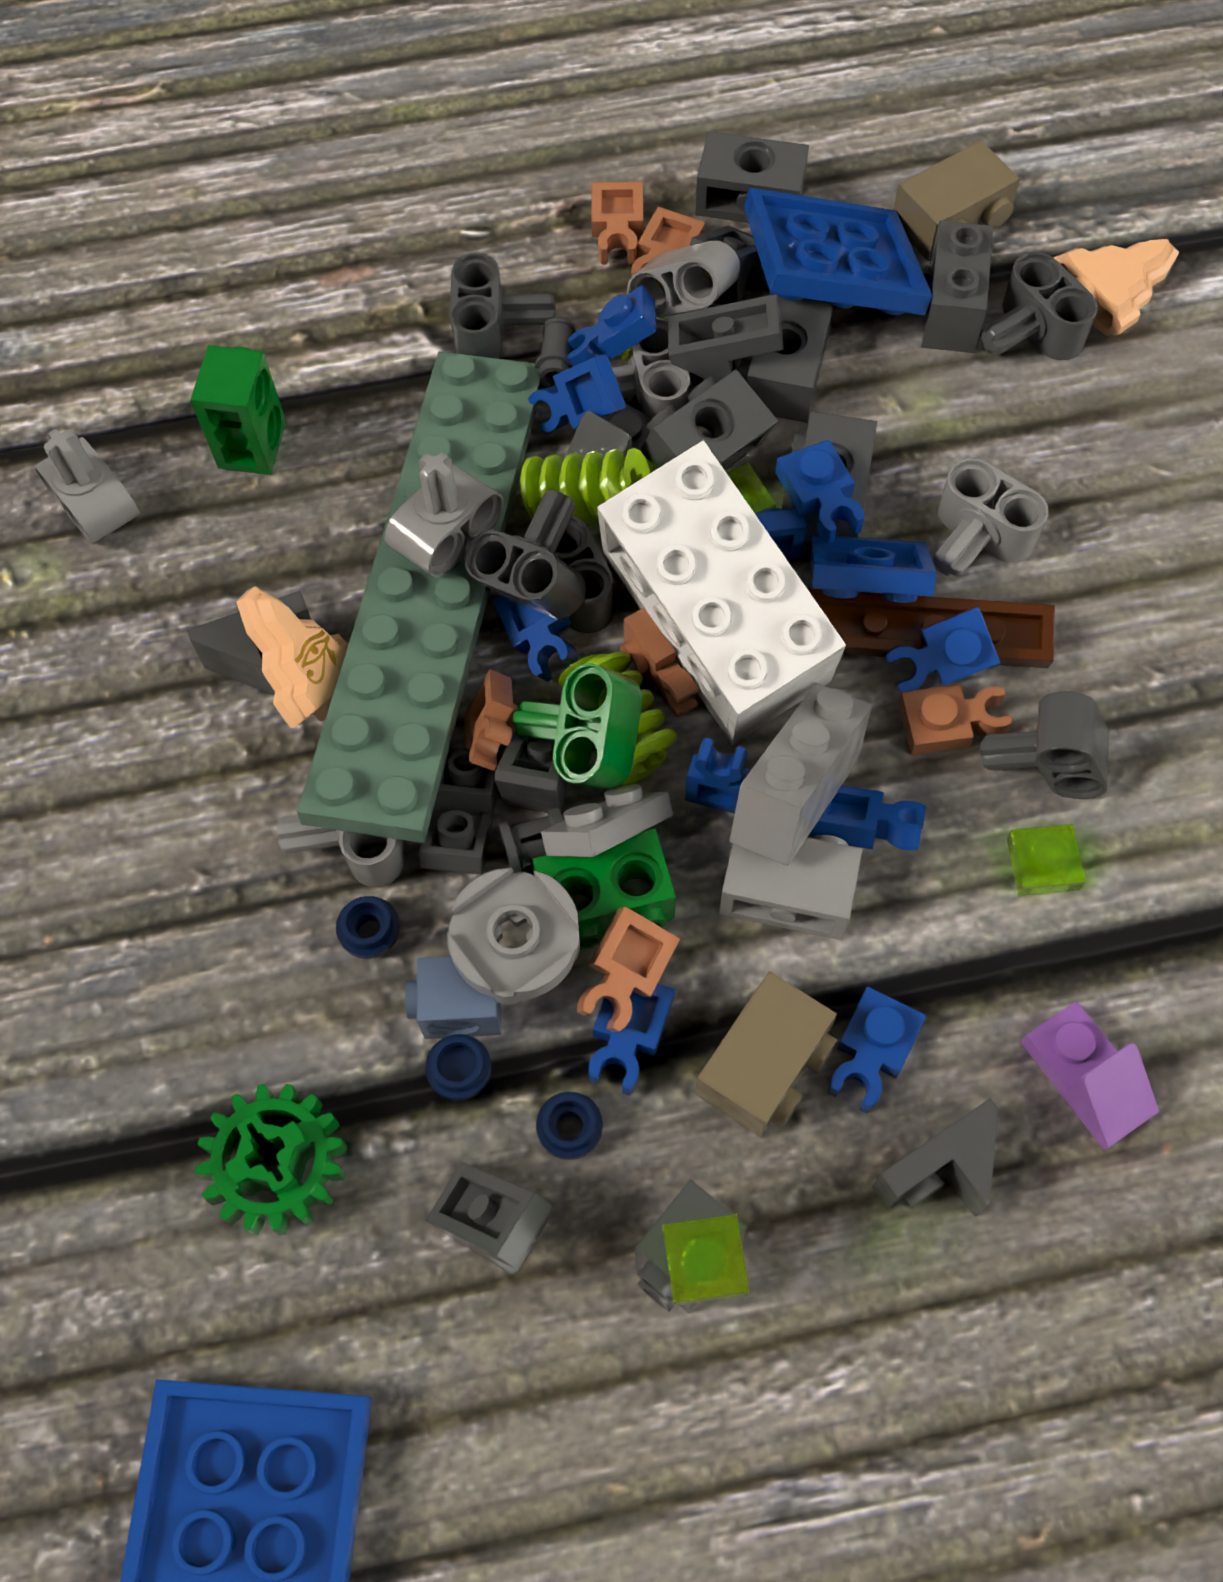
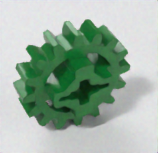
M265 1084L258 1085L256 1101L250 1104L239 1094L233 1095L231 1099L235 1110L234 1114L228 1118L223 1114L214 1112L210 1117L214 1125L220 1129L216 1138L202 1137L198 1140L197 1145L211 1154V1160L195 1166V1174L203 1180L214 1181L202 1193L204 1200L212 1206L225 1202L219 1217L230 1225L236 1223L244 1215V1229L253 1235L258 1236L265 1220H269L270 1226L279 1236L285 1235L288 1229V1217L293 1215L297 1216L308 1226L313 1222L309 1206L315 1200L328 1206L334 1201L330 1193L324 1188L327 1181L344 1180L346 1175L341 1167L332 1162V1158L346 1153L347 1145L341 1138H328L340 1124L332 1113L317 1117L323 1104L313 1094L307 1096L299 1104V1092L293 1085L286 1084L280 1092L279 1098H274L272 1092ZM287 1117L300 1123L296 1125L292 1121L284 1127L267 1124L265 1119ZM241 1136L236 1156L230 1160L233 1148ZM262 1139L272 1148L275 1147L279 1151L276 1155L280 1164L278 1169L283 1176V1180L265 1168L268 1162L264 1153L267 1151L261 1142ZM315 1156L312 1170L303 1184L302 1177L306 1163ZM265 1190L274 1192L279 1201L259 1203L247 1200L242 1196L247 1193L253 1196L257 1192Z

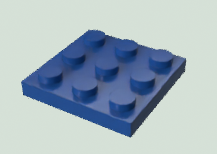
M749 187L744 210L770 294H777L781 298L790 301H799L803 298L827 301L840 308H851L854 305L877 308L891 315H902L904 313L926 314L933 295L896 210Z
M156 1379L120 1582H349L373 1398L360 1395Z

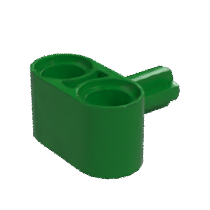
M593 663L582 664L573 669L566 678L560 704L524 701L520 704L519 710L514 711L513 722L516 723V733L525 738L555 741L553 764L557 773L565 781L603 790L614 789L623 784L628 778L633 765L642 707V692L638 683L631 676ZM607 686L606 699L601 707H599L600 693ZM596 747L597 760L590 770L589 758Z

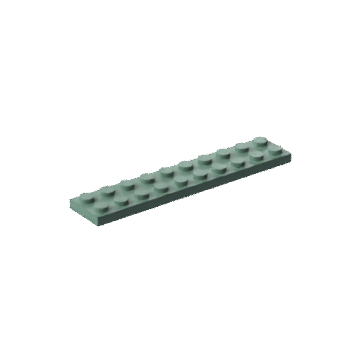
M438 351L299 803L297 814L301 825L425 843L490 588L469 575L465 568V556L444 575L439 577L429 575L388 547L385 542V531L392 515L421 488L419 460L425 454L436 456L442 452L451 458L452 464L463 469L502 495L504 499L503 510L492 530L505 533L538 403L530 404L528 398L533 392L543 388L541 377L539 376L540 368H535V363Z

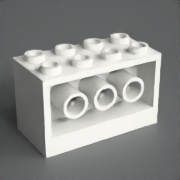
M704 440L597 507L602 548L607 561L640 609L645 608L675 649L677 663L694 679L699 688L697 694L732 745L802 701L815 683L825 686L831 682L846 647L845 642Z

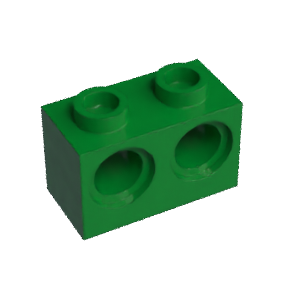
M208 345L190 401L217 468L271 475L286 426V419L264 351L251 350L240 346L231 348Z
M656 828L642 831L594 857L544 855L532 858L534 871L546 874L556 880L569 895L575 893L583 894L591 900L588 907L577 911L580 950H586L599 945L617 909L624 906L661 928L666 925V921L675 919L676 896ZM637 878L647 881L653 888L644 895L631 896L622 891L620 887L626 881Z

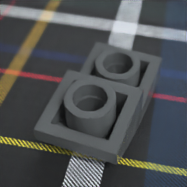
M449 747L425 843H421L419 851L421 868L482 875L498 787L495 782L496 768L492 771L469 761V749ZM497 752L496 757L497 766L501 760V753Z

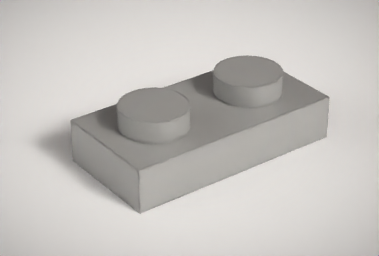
M639 784L623 785L606 791L604 793L606 800L599 804H584L566 810L563 813L564 821L541 831L546 856L594 857L673 816L668 792H642L641 785Z

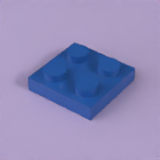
M811 534L809 559L812 588L822 589L823 594L834 598H854L858 595V591L882 593V598L901 603L914 602L917 600L918 595L934 596L936 570L926 542L835 536L834 542L827 544L819 535Z

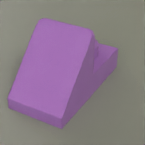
M1075 1001L1038 1026L1021 1040V1044L1104 1151L1159 1112L1136 1045L1130 1042L1117 1051L1078 1001Z

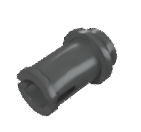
M555 317L548 319L542 327L541 355L536 359L535 368L540 369L541 384L547 388L556 386L553 379L554 375L574 366L567 359L568 354L574 351L568 343V338L577 330L573 322L566 318Z

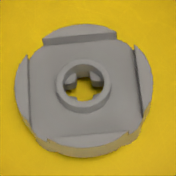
M512 868L496 869L473 880L461 891L455 900L451 910L452 918L449 923V933L447 932L448 948L452 961L458 973L467 984L479 993L491 996L499 1003L505 1005L516 1004L521 1000L532 999L547 993L561 983L572 969L574 961L578 958L580 938L578 912L575 904L561 884L546 874L534 871V875L525 872L513 873ZM507 921H510L516 927L526 922L532 929L526 933L527 943L518 948L513 945L504 947L498 943L503 938L500 926Z

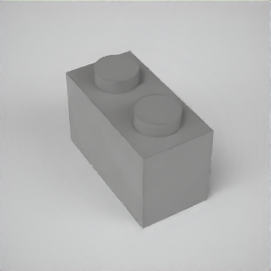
M816 835L812 838L807 837L789 866H785L736 844H732L722 889L719 914L843 940L850 920L863 849L849 846L845 840L835 836Z

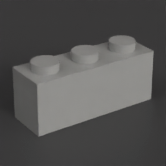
M815 683L741 783L729 842L789 866L857 763L872 704L854 698L840 689L828 688Z

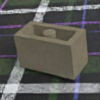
M980 140L899 183L893 210L897 211L910 243L929 262L939 220L993 226V229L1000 227L1013 212V203L1020 178Z
M768 971L698 1076L695 1095L760 1138L763 1137L772 1122L783 1128L803 1096V1093L794 1088L807 1067L818 1073L838 1042V1039L829 1034L837 1013Z

